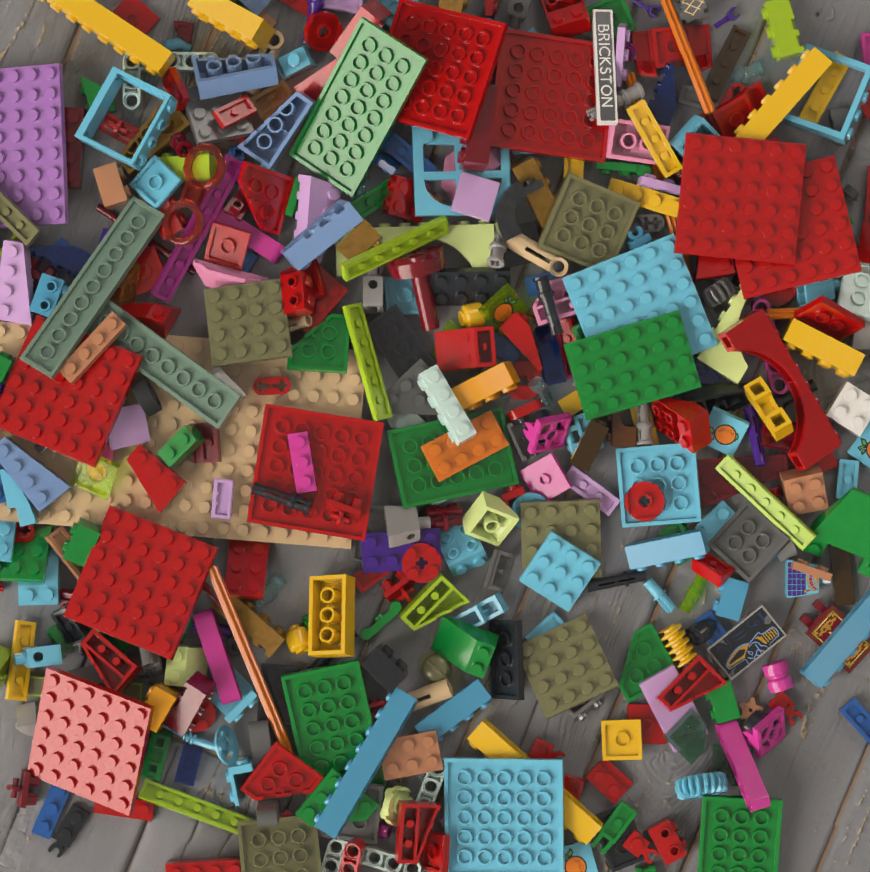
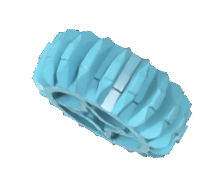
M723 772L690 775L675 781V792L680 800L700 799L702 795H719L728 791V778H726V773Z

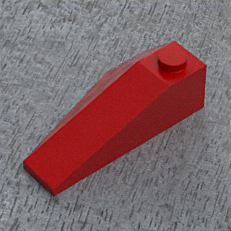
M114 302L165 339L181 312L180 307L165 303Z

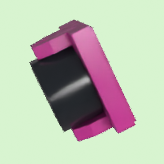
M547 409L535 412L528 419V422H525L526 428L523 429L525 437L530 441L527 451L530 454L563 448L572 415L569 412L553 415Z
M780 706L774 710H768L766 713L756 710L748 717L745 723L744 739L749 746L754 748V756L757 758H762L786 737L784 708Z

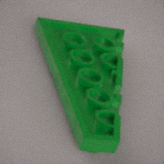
M52 525L35 529L36 537L31 542L14 543L12 562L0 561V581L45 583L51 549L45 538L54 531Z

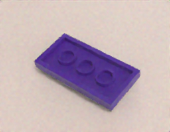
M439 528L420 529L419 541L389 548L387 532L366 533L365 541H361L363 573L402 571L403 555L409 547L416 543H427L433 546L441 556ZM420 557L419 561L416 562V565H420L421 569L424 568V565L428 564V561H425L423 557Z

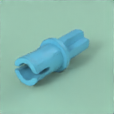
M653 577L643 584L654 597L653 600H656L668 614L676 608V605L665 593L666 590H662Z

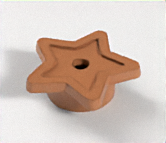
M751 697L746 703H738L742 710L741 720L748 718L756 710L762 711L764 709L762 706L756 705L754 697Z

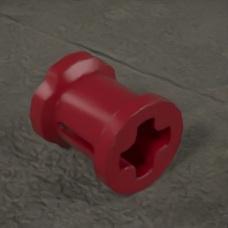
M177 132L171 136L169 145L176 149L179 157L185 158L191 155L193 145L186 141V136L183 133Z

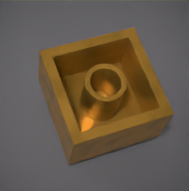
M364 219L336 248L347 259H350L382 244L381 240L383 238Z

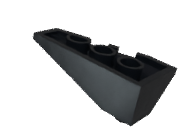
M735 383L701 384L702 387L673 395V399L697 403L708 410L709 414L713 406L727 412L729 410L735 411L750 403L744 390V385L748 383H739L738 385Z

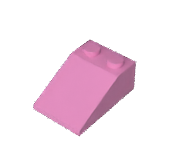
M618 119L617 125H609L606 158L657 165L632 121ZM659 125L668 141L671 126Z

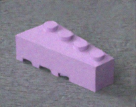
M298 174L300 189L297 191L299 202L298 211L295 213L297 228L294 230V238L340 199L341 189L327 181ZM323 255L316 257L318 263H321Z
M6 239L3 241L0 263V320L32 325L36 314L29 311L34 297L30 247L20 240Z

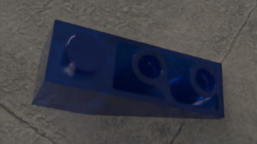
M673 59L670 64H665L661 73L665 76L662 82H657L653 91L657 94L654 100L650 99L647 104L656 121L669 126L677 108L675 60Z
M29 246V249L33 251L32 255L42 260L44 257L51 260L49 264L58 269L61 266L68 269L67 273L75 278L92 255L77 246Z
M549 325L535 328L546 386L566 382L557 335L551 336Z

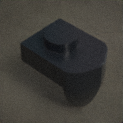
M702 620L690 625L685 629L689 640L696 646L705 643L713 636L717 622L714 620Z

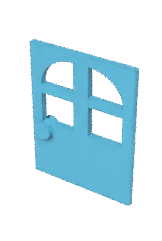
M412 126L415 217L467 216L450 211L451 206L436 201L428 193L424 182L455 180L457 189L461 172L489 180L501 179V185L491 215H494L499 197L511 185L510 150L500 149L501 170L484 171L483 173L460 170V163H457V155L462 144L459 143L458 137ZM454 145L455 171L424 172L423 146Z

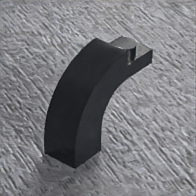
M529 179L524 182V187H522L520 181H516L508 186L499 197L495 208L494 220L497 233L502 242L522 233L515 217L516 206L524 196L544 187L541 179Z

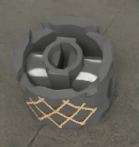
M676 0L678 4L682 5V8L679 9L682 23H687L688 25L710 19L706 0Z

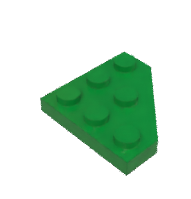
M331 313L322 323L304 335V338L298 343L292 345L293 357L288 358L287 370L347 374L350 335L344 314Z
M651 622L633 632L618 683L628 703L644 695L638 684L639 682L671 664L675 666Z
M332 767L295 814L308 825L315 826V817L319 811L323 812L326 807L324 804L329 794L333 795L336 790L334 786L338 778L344 775ZM365 792L348 822L366 821L379 806V803Z

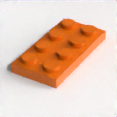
M491 410L470 421L477 434L465 443L457 446L455 442L452 443L446 433L420 447L438 482L509 445Z

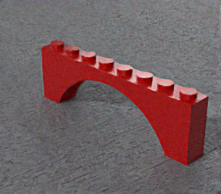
M763 308L753 310L718 334L727 352H744L763 359L776 369L786 382L793 397L796 410V431L788 456L797 471L807 470L842 445L839 434L831 426L829 417L821 409L818 398L811 392L808 381L801 375L798 364L791 358L788 347L781 341L778 330L773 327L770 322V316Z

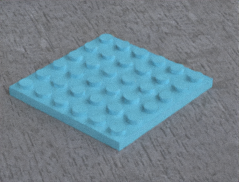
M674 233L562 278L585 337L679 310L692 355L718 345L682 254L674 253Z
M444 757L445 834L450 835L448 872H565L563 759Z

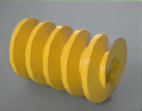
M681 623L669 625L658 632V634H665L661 638L662 641H669L665 648L672 647L669 655L676 654L672 659L673 662H680L676 668L688 664L697 655L696 651H691L693 645L687 644L689 637H683L686 634L685 630L678 631L682 627Z

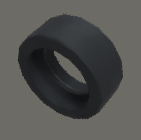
M145 377L134 381L131 386L132 391L146 415L150 417L161 411L162 405L149 381Z

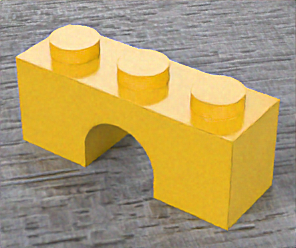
M761 376L744 385L746 397L776 442L794 432L791 420L783 408L778 407L771 390Z

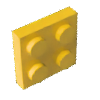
M641 719L601 720L603 761L643 759Z

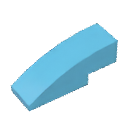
M1 469L0 475L8 509L16 507L20 527L39 523L32 502L6 470Z
M497 592L452 618L478 627L504 613L509 608L501 593Z

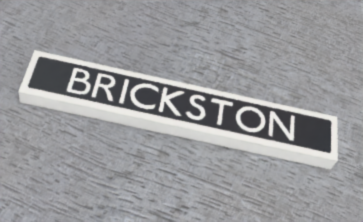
M593 9L592 30L597 125H617L612 9Z

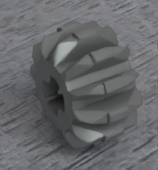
M722 277L704 289L701 296L710 308H714L734 295L736 289L728 277Z

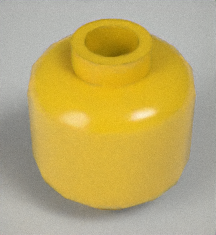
M473 302L461 307V311L458 312V318L461 326H465V328L483 327L486 324V319L489 318L487 308L483 307L480 302Z
M299 624L290 626L288 628L289 631L285 634V641L289 651L296 653V655L308 652L307 627L299 626Z

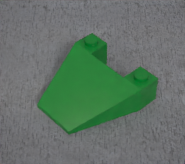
M853 487L812 521L809 528L817 536L803 551L821 557L827 544L860 556L857 572L870 577V493Z

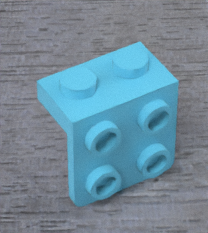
M463 522L462 525L449 528V531L440 532L441 551L453 577L462 575L467 570L480 567L489 561L480 539L465 534Z
M234 667L242 700L222 705L216 686L214 688L216 693L211 699L214 705L225 715L224 719L229 724L233 720L237 722L244 715L242 711L247 706L251 708L258 701L256 689Z
M249 756L238 757V760L234 764L229 765L227 771H225L227 783L231 782V790H229L230 800L235 803V806H240L242 802L238 774L254 770L253 758L249 759Z

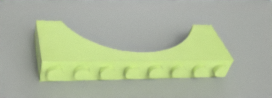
M481 220L478 221V224H470V221H458V225H450V222H448L449 234L436 240L457 250L466 258L472 268L490 267L486 262L487 258L490 257L489 246L494 240V224H490V220L489 222ZM420 222V223H419V226H420V225H423V224H425V223H427V222ZM390 223L379 224V227L373 228L382 236L381 242L384 243L418 226H411V223H399V227H391ZM355 228L351 229V230H350L348 233H346L338 242H336V247H337ZM336 248L337 277H342L340 263L348 259Z
M742 290L739 291L738 295L734 293L728 304L731 306L727 312L723 310L718 318L720 323L717 328L712 327L718 345L696 353L699 355L697 357L698 361L737 385L749 367L741 352H727L718 334L740 320L742 310L748 300H744Z

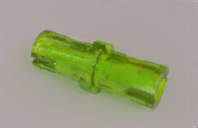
M696 574L690 588L686 590L687 594L679 609L690 614L697 598L700 599L701 597L699 594L707 581L705 578Z

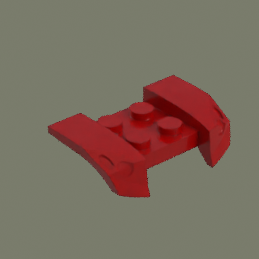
M709 24L682 25L700 72L712 68L713 56ZM671 27L631 32L632 45L637 50L634 63L639 75L657 77L656 69L686 66Z
M758 80L742 89L743 92L716 107L713 113L706 115L702 112L698 116L703 117L721 136L735 137V130L741 124L745 126L748 123L749 119L747 117L754 109L758 111L763 106L760 102L766 96L765 90ZM777 127L771 132V134L769 135V137H770V136L772 135V133L777 129Z

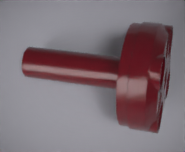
M442 245L419 247L387 262L392 279H411L423 331H431L440 327L429 274L438 272L446 267Z

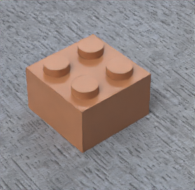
M113 162L93 169L104 207L108 210H113L126 206L134 195L131 187L128 184L126 185L125 179H128V176L122 165L120 166L118 163Z
M818 464L812 465L807 470L797 471V469L779 472L784 504L795 515L829 508L823 472Z

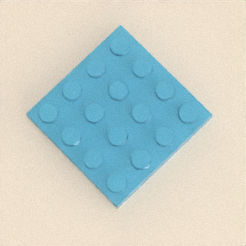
M679 443L616 449L622 528L702 522L696 452H690ZM648 481L658 485L665 496V506L662 513L653 520L639 521L626 510L625 495L638 482ZM644 495L643 499L639 500L640 504L642 503L644 507H647V504L650 503V499H647V497Z

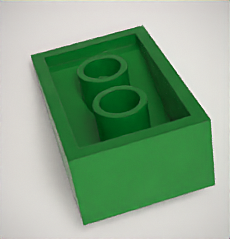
M443 615L431 649L462 671L483 679L496 648L499 635Z

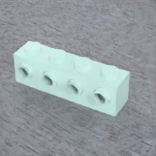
M436 364L421 372L417 383L422 391L425 390L430 406L436 409L440 423L445 425L449 431L447 434L452 443L455 442L459 446L475 437L477 434L476 430L438 365Z

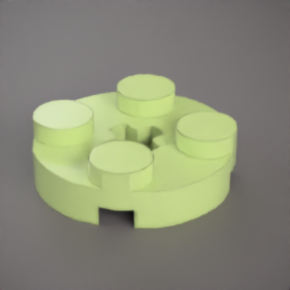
M400 785L386 789L385 799L380 810V817L386 823L397 826L399 800H413V797L409 796L410 789Z

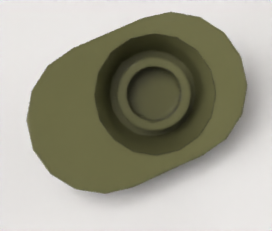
M434 650L427 651L421 656L418 668L426 681L432 684L447 678L453 690L459 686L462 676L457 666Z

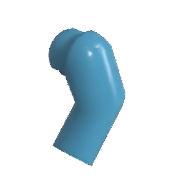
M178 37L168 39L163 43V46L171 52L175 49L190 52L193 45Z

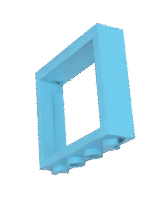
M806 44L805 51L807 49L811 51L816 46ZM816 47L832 62L865 73L841 132L790 115L791 111L781 122L845 145L847 139L850 140L851 136H853L854 129L852 127L854 122H858L862 113L860 110L862 103L865 104L869 97V92L867 91L870 86V65Z
M113 66L74 136L81 142L140 171L141 167L146 164L151 149L156 146L161 131L166 128L170 115L176 110L178 101L172 95ZM124 81L163 100L160 109L132 159L92 139Z

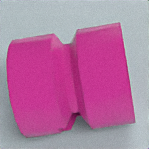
M786 659L770 662L762 666L765 677L769 678L767 685L770 693L781 692L795 686L792 675L787 674L789 666Z

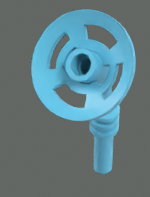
M163 724V727H164L165 729H167V730L173 732L174 734H176V735L182 737L181 735H179L178 733H176L175 731H173L172 729H170L169 727H167V726H165V725ZM227 725L220 726L216 730L214 742L199 738L197 734L193 735V732H187L182 737V740H186L187 743L190 742V745L195 744L216 751L219 759L226 765L234 764L238 758V740L234 731ZM229 752H231V756H230V758L227 760V758H226L225 755H227Z

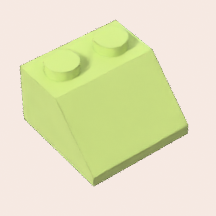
M482 491L462 518L465 534L499 547L519 521V516L499 497Z
M179 644L173 661L170 659L166 660L164 685L184 687L186 681L196 671L207 677L208 661L203 647Z

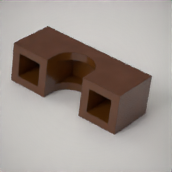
M622 411L606 415L607 422H610V430L606 434L607 442H610L612 447H636V426L626 425L621 422L620 415Z

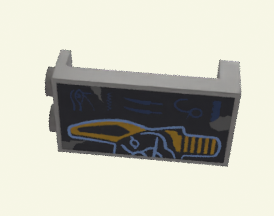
M758 604L745 618L710 646L705 647L707 650L705 655L711 663L716 662L720 666L717 670L724 679L728 677L730 680H733L787 635L764 606Z

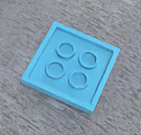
M551 530L519 577V581L569 612L601 565V561Z

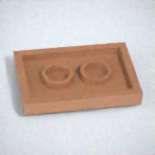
M436 730L397 737L382 763L384 779L390 780L443 770Z

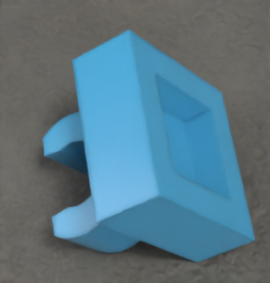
M640 226L634 227L637 231L635 236L631 231H628L627 237L630 240L626 242L629 250L643 246L651 241L652 237L649 232L643 233Z

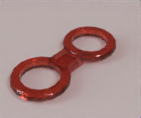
M199 144L189 151L183 166L184 177L187 181L180 200L172 203L164 213L165 217L162 221L163 233L167 240L176 246L184 247L198 240L203 232L205 223L204 214L200 208L206 190L218 185L225 175V156L221 149L214 144ZM206 151L211 152L217 161L216 172L210 180L199 182L193 175V162L199 154ZM189 208L195 215V227L187 237L178 238L171 229L172 217L179 209Z

